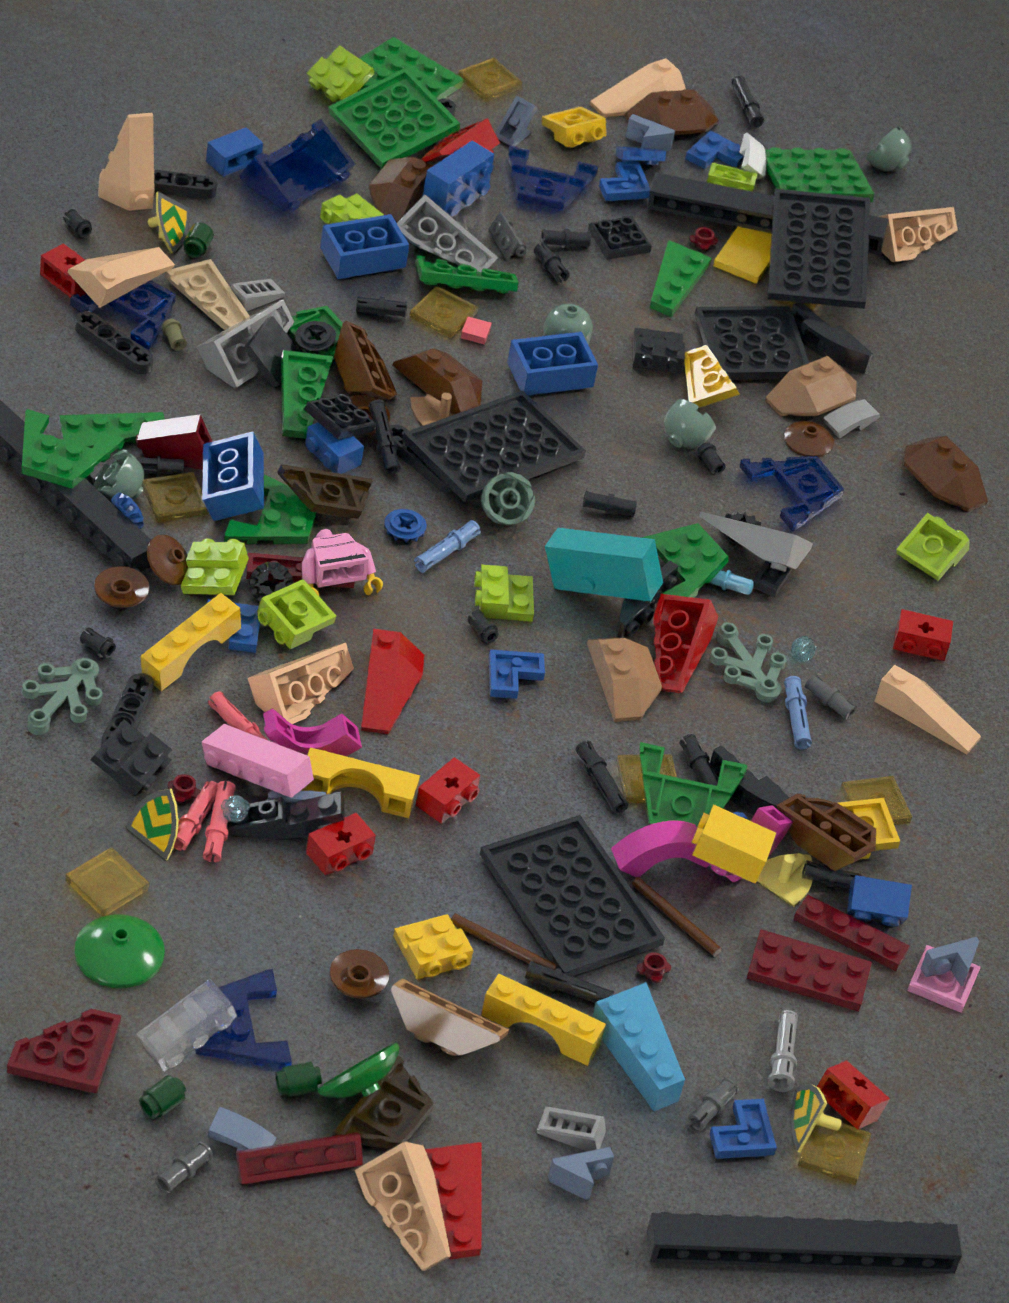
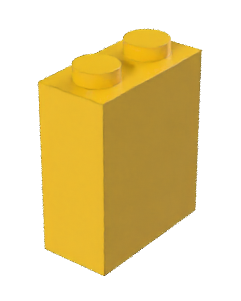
M713 805L709 815L703 813L691 842L696 844L692 855L756 884L767 861L776 832Z

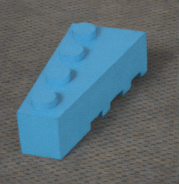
M647 983L597 1001L593 1018L606 1024L602 1037L603 1042L653 1112L679 1102L685 1078Z

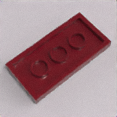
M760 929L746 979L859 1012L872 962Z

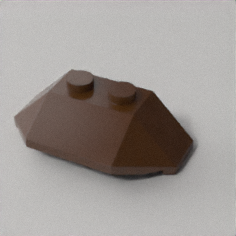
M694 89L651 92L625 113L628 122L631 115L634 114L675 130L674 135L705 133L719 122L712 106Z
M414 157L390 159L368 187L376 209L383 215L391 214L397 223L423 197L427 170L434 165Z
M345 320L342 324L334 354V360L338 367L337 371L342 377L345 390L352 396L367 395L378 400L395 398L397 392L386 365L374 344L367 338V332L364 328Z
M432 348L393 362V367L427 394L441 401L443 393L451 394L452 399L449 412L453 415L481 405L483 381L446 352Z
M947 436L925 438L905 447L904 466L936 498L951 505L960 506L966 512L987 505L988 498L978 466Z
M797 793L777 805V810L793 821L788 831L796 845L834 871L856 862L876 849L877 829L836 802L819 798H806V795Z

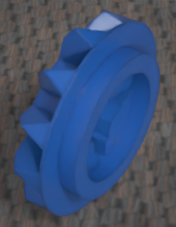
M122 493L114 495L111 499L112 504L139 529H142L144 527V518L137 504L129 496Z
M398 509L390 512L384 522L387 535L394 536L395 541L404 539L405 543L409 539L417 542L419 537H424L427 527L425 519L419 513L408 509Z

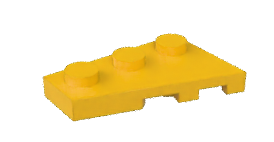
M707 345L685 352L684 363L690 402L695 403L700 408L740 395L736 386L729 379L727 373L722 369Z

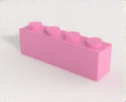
M223 724L202 741L204 758L207 765L290 798L314 780L309 756L229 725Z

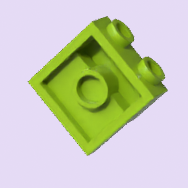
M339 45L327 59L321 57L307 72V76L309 78L308 83L316 91L322 90L325 92V95L332 102H339L358 92L375 72L371 66Z
M712 163L707 183L753 192L757 173Z
M357 193L346 199L342 195H337L323 202L320 218L327 224L383 216L380 211Z
M927 513L896 549V554L939 581L951 566L955 567L968 552L970 539L962 531L949 527L942 518L934 517Z
M206 538L202 542H193L186 558L188 569L181 584L183 594L218 595L222 593L223 595H235L249 559L245 544L236 539H229L227 542H215L212 539Z
M481 564V569L475 572L474 587H479V590L475 592V606H479V610L482 611L486 618L533 622V576L510 575L506 566Z
M304 579L262 597L257 610L260 623L264 626L269 625L274 631L276 641L279 644L285 643L289 649L311 640L314 632L334 624L337 617Z

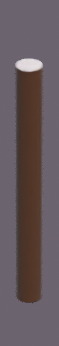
M640 877L633 880L631 885L711 955L716 957L721 952L722 948L645 881Z
M456 913L453 914L451 921L454 926L530 964V961H534V963L556 970L557 966L554 963Z

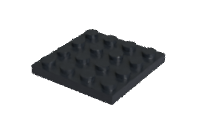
M790 306L696 307L695 318L704 346H708L730 380L783 379L789 371L809 364Z

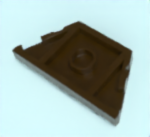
M281 464L277 471L282 480L311 512L359 519L363 512L365 501L369 494L368 491L373 482L371 478Z
M398 1056L391 1071L377 1082L380 1088L359 1100L333 1131V1136L357 1132L361 1137V1145L392 1149L410 1139L432 1112L434 1103L428 1094L420 1088V1083L416 1077L409 1075L404 1068V1060Z

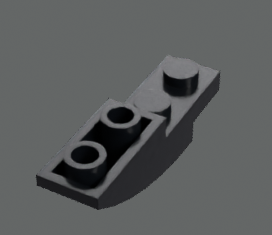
M797 302L793 304L792 313L800 332L802 343L822 357H830L842 367L863 374L869 372L873 353L843 327L838 326L833 329L804 303Z
M669 561L661 568L663 583L651 602L624 598L617 625L616 638L632 637L643 623L651 621L655 613L654 605L659 601L660 595L675 587L678 581L676 577L678 571L677 564Z
M722 745L713 749L710 765L718 778L723 760L740 763ZM746 770V774L730 800L754 816L758 808L772 805L777 809L779 803L790 797L768 776L758 780L751 771Z
M336 792L288 804L285 803L283 797L234 807L230 809L227 830L230 835L247 838L290 839L306 837L309 833L320 829L322 825L345 820L344 797L341 792Z

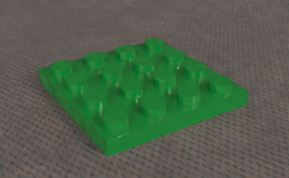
M395 37L390 38L359 58L371 66L375 72L359 91L404 68H407L437 100L444 99L463 87V78Z
M407 68L329 106V114L381 169L390 159L406 158L460 130V122Z
M776 147L765 149L766 170L776 189L870 198V202H873L874 192L850 150L838 148L837 150H826L823 148H815L814 150H804L802 148L782 150Z

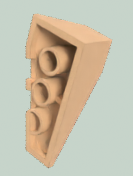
M665 58L641 68L592 99L590 105L602 117L625 116V113L651 92L676 91L686 88L680 70Z
M131 114L127 116L121 128L114 151H111L108 156L109 162L106 168L102 169L99 175L98 195L99 198L128 211L153 209V114Z
M954 207L878 216L888 219L882 253L892 262L911 260L917 257V254L929 249L934 243L943 240L957 231Z
M159 247L87 259L68 269V273L100 308L174 268L175 264Z
M342 643L248 677L255 704L264 712L273 708L288 722L294 724L306 719L311 714L310 710L316 704H320L325 699L324 696L332 688L337 687L354 667L347 644Z
M896 665L881 679L874 702L966 755L980 740L981 736L925 681Z
M403 1142L355 1170L365 1199L378 1210L383 1217L384 1223L387 1227L393 1229L401 1239L403 1247L422 1270L426 1271L451 1257L435 1176L423 1145Z

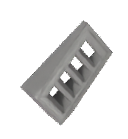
M271 279L231 285L232 291L246 311L285 297V292Z
M547 1106L537 1128V1134L585 1151L600 1149L606 1133L603 1116ZM553 1119L558 1120L556 1127H551ZM565 1123L569 1124L568 1129H563Z

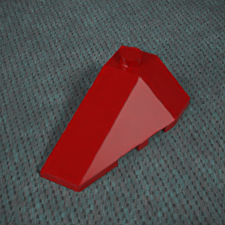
M488 118L445 137L438 145L433 147L434 149L424 155L422 160L425 162L442 161L470 141H474L494 153L493 148L500 144Z
M667 594L660 595L653 616V623L655 626V668L662 685L661 691L682 693L711 641L718 620V615L711 600Z
M373 628L361 731L389 734L399 718L402 708L407 700L409 701L414 688L422 679L425 655L401 632Z

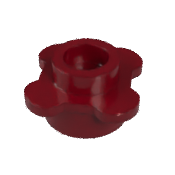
M706 227L698 228L695 235H691L689 238L690 242L696 243V246L702 250H708L709 246L718 243V239L714 237V232Z
M187 774L178 775L167 784V788L173 791L175 801L179 803L190 798L196 799L200 793V790L196 788L195 779Z
M653 952L647 954L643 963H639L636 969L639 974H645L652 982L659 983L662 981V976L671 971V965L663 955Z

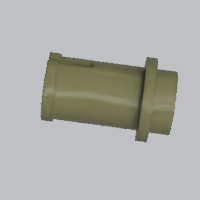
M175 319L166 320L162 325V333L167 336L171 348L174 351L184 349L187 341L181 332V323Z

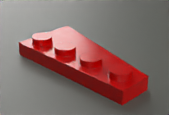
M482 1142L425 1149L435 1176L451 1255L449 1260L480 1256L482 1238Z

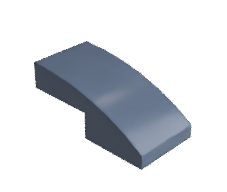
M219 1107L208 1132V1138L237 1147V1151L273 1146L276 1142V1137L257 1123L222 1107Z

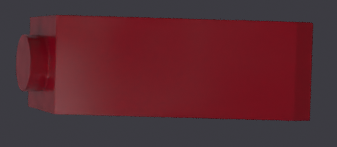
M201 414L142 423L140 432L136 436L137 447L142 450L145 458H157V456H160V458L184 459V467L203 470V444L213 442Z

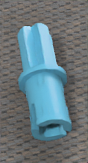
M727 570V572L720 571L709 583L722 587V590L727 588L749 595L753 589L754 581L731 574V571Z

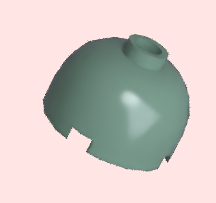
M900 126L895 127L878 143L877 151L872 149L866 157V160L878 170L884 172L892 171L895 168L901 170L910 161L907 158L912 147L910 138Z
M558 305L546 317L543 336L582 332L589 345L593 332L591 317L585 309L577 305Z
M678 399L671 405L665 416L664 427L669 441L674 446L695 449L712 437L716 427L714 421L706 412L702 415L697 411L699 406L688 400Z
M121 450L112 456L115 461L111 465L104 464L93 482V486L111 503V499L117 493H122L132 499H136L143 491L144 470L142 465L130 452Z
M513 472L499 474L490 479L484 487L481 496L482 508L486 516L493 522L505 526L515 525L527 519L533 511L535 504V495L533 496L530 482L522 475Z

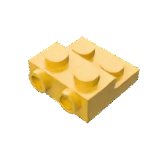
M583 107L541 116L542 126L551 129L554 132L555 140L564 144L565 147H575L584 141L595 142L606 136V118Z
M884 798L838 803L877 829L876 849L874 851L897 849L899 847L900 839ZM871 853L867 854L861 859L870 858Z
M448 914L394 928L393 937L417 980L425 977H434L454 969L459 970L471 964L473 948L463 930L455 928Z

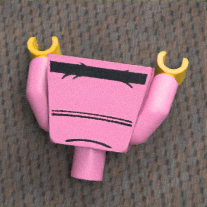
M328 529L318 532L316 538L312 540V547L306 551L302 561V579L307 582L318 596L319 592L314 588V584L317 587L366 580L367 578L368 581L364 584L363 590L368 596L373 593L371 584L375 586L377 593L383 587L382 580L374 575L376 569L368 548L355 542L350 534L347 533L333 535Z

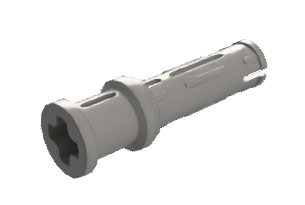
M784 1010L782 1014H779L776 1052L770 1058L772 1073L768 1077V1085L778 1092L790 1091L795 1085L793 1070L797 1067V1059L794 1056L798 1015L791 1010Z

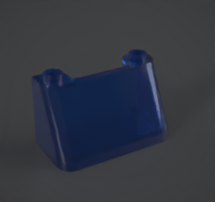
M322 119L313 123L308 133L299 134L294 141L270 155L262 152L255 156L239 175V178L246 186L282 211L289 210L290 212L299 208L302 205V201L336 181L342 183L351 176V169L356 164Z

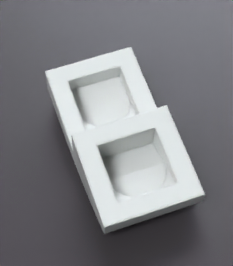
M746 133L743 136L740 153L744 156L742 168L746 171L757 173L756 179L759 180L764 177L766 171L765 148L751 135Z

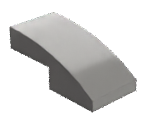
M863 399L849 403L824 417V423L840 439L856 427L861 431L880 418V414Z

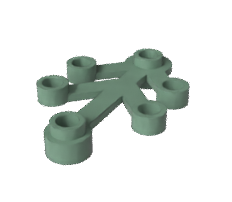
M723 623L718 627L716 641L722 646L731 647L739 659L727 656L725 649L715 647L711 651L710 661L715 665L727 666L723 674L725 682L729 684L736 683L754 689L759 700L773 702L781 694L782 688L780 683L777 682L780 670L785 667L786 656L780 652L773 653L769 661L771 668L767 676H765L761 666L766 653L771 650L773 644L772 637L767 634H761L757 637V649L752 658L738 639L739 632L737 627L733 623ZM741 671L751 674L753 678L740 675Z
M80 658L75 660L71 666L54 668L49 663L39 665L37 677L40 681L50 682L54 678H70L64 682L40 685L34 680H27L22 684V695L28 699L54 694L41 709H35L28 715L27 729L35 735L47 733L50 729L51 715L66 699L70 706V719L76 723L84 722L87 719V708L81 704L77 687L80 683L84 685L86 690L85 701L87 704L97 706L102 702V690L96 687L94 681L99 674L98 664L92 659Z

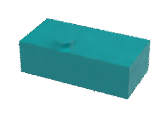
M557 528L545 545L554 589L651 602L663 583L655 539Z

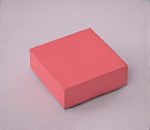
M467 317L461 338L485 345L492 323Z

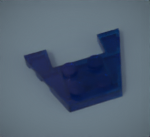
M509 145L508 159L517 200L551 209L564 210L597 176L599 166L579 161L574 176L529 166L527 162L530 150Z
M150 280L111 301L108 305L141 323L131 331L130 339L149 350L175 303L176 294ZM76 294L70 297V306L81 312H93L99 307L88 294L81 297Z
M817 456L786 457L785 461H773L772 458H762L761 462H750V458H744L740 461V469L751 482L774 475L797 503V505L781 509L779 516L791 531L797 530L840 499L844 493L843 486Z
M273 969L259 972L188 998L187 1009L196 1054L235 1061V1057L252 1060L253 1064L264 1066L265 1063L280 1065L279 1069L292 1065L288 1040L256 1043L247 1001L276 998L277 987Z

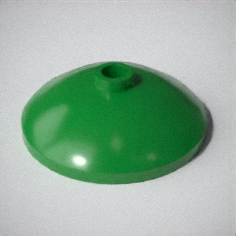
M113 914L99 917L83 927L75 941L74 955L80 970L92 981L112 988H130L149 981L159 972L164 961L165 947L158 931L146 921L130 915Z
M395 1042L358 1062L318 1087L317 1091L322 1096L337 1098L353 1096L362 1092L364 1097L370 1095L380 1088L377 1082L391 1071L399 1055L400 1047L398 1043Z

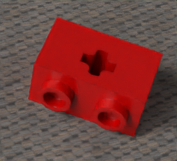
M64 243L41 255L40 275L73 300L86 294L68 273V269L85 261L84 258Z
M902 609L895 630L893 649L945 661L951 643L953 621Z
M454 757L418 787L415 806L442 824L450 816H456L465 803L468 801L472 802L477 797L480 788H478L480 774Z
M356 812L345 817L344 821L329 824L309 833L306 853L326 876L335 871H341L346 866L359 860H365L372 855L376 835Z
M847 1060L827 1068L817 1085L823 1093L826 1102L857 1130L876 1122L890 1100L884 1092Z

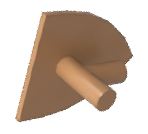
M443 393L441 401L429 394L425 397H410L411 410L415 419L421 426L452 416L453 414L449 412L452 395Z

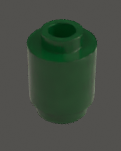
M200 222L191 226L183 242L184 251L188 256L199 258L206 253L214 238L212 228Z
M311 1061L282 1067V1071L275 1072L276 1086L280 1096L287 1095L289 1098L317 1092L318 1085L322 1084L319 1066L314 1067Z
M167 1075L143 1092V1096L139 1098L140 1107L151 1119L157 1116L163 1117L185 1101L186 1087L178 1077L173 1078Z

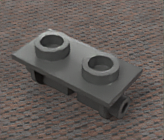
M500 211L488 229L506 260H509L511 255L524 256L527 249L526 245L522 243L520 238H517L518 234L513 228V223L507 220L503 212Z

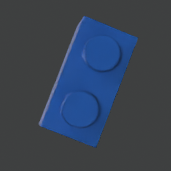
M245 127L209 141L207 143L206 162L224 177L261 162L263 142Z
M319 422L308 426L305 446L322 461L326 468H329L334 473L343 474L361 466L364 446L354 436L338 440Z
M855 875L850 884L847 914L863 922L876 919L882 920V924L886 926H899L908 918L912 885Z

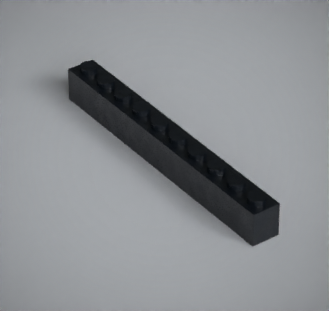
M656 172L649 193L648 209L772 233L774 196ZM870 215L868 253L881 255L888 219Z
M0 400L1 459L9 463L19 476L25 478L35 491L42 494L52 507L59 510L66 520L75 525L85 538L92 541L102 554H105L114 562L116 567H129L139 572L150 568L151 566L147 558V546L151 539L89 481L83 479L74 488H68L22 474L25 422Z
M670 1212L651 1214L647 1228L649 1262L955 1273L962 1258L957 1224H945L942 1222H885L883 1220L857 1221L853 1219H804L789 1216L777 1218L760 1215L732 1216L730 1214L702 1215L700 1213L672 1214Z

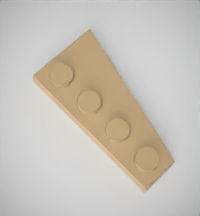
M211 259L173 268L165 272V279L224 330L250 317Z

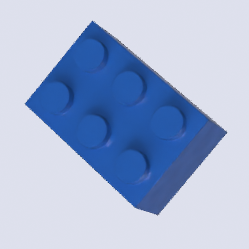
M470 141L427 170L423 196L426 195L449 216H455L461 209L471 205L473 201L486 195L489 191L490 177L494 168V153L476 142Z
M389 214L323 225L320 249L337 279L406 268L409 243L393 216Z
M582 332L511 340L507 364L520 391L523 390L527 395L594 387L598 363Z
M254 432L203 444L202 500L213 521L264 509V453Z

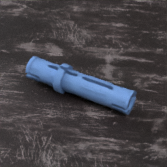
M470 520L460 529L452 530L444 540L414 558V562H418L415 564V567L420 572H425L457 549L460 551L466 546L468 541L480 535L479 525L475 521Z
M790 676L784 681L787 695L785 705L790 712L794 745L797 749L803 750L809 748L810 744H812L805 709L807 699L802 692L801 679L797 676Z

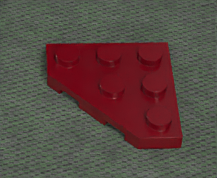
M89 1009L82 1012L81 1017L68 1023L64 1020L43 1029V1034L31 1039L25 1037L16 1041L7 1064V1073L97 1094L121 1023V1015Z

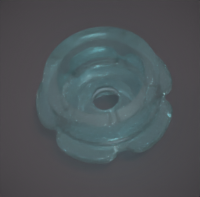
M807 636L797 638L791 648L792 657L803 662L810 660L816 652L813 640Z
M234 795L230 796L228 800H223L221 808L227 820L240 822L248 814L250 805L247 800Z

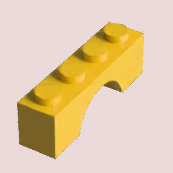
M222 593L218 594L140 656L142 674L149 675L153 679V685L162 692L182 676L187 661L200 646L211 640H217L222 644L241 629L240 607Z
M310 747L307 756L310 757L314 780L301 791L326 792L327 795L344 787L360 788L368 791L378 800L381 812L405 818L410 817L417 795L420 775Z
M501 974L497 975L487 990L481 1016L506 1028L514 1023L526 1022L544 1029L555 1039L561 1054L586 1066L590 1064L598 1051L606 1026L605 1023Z

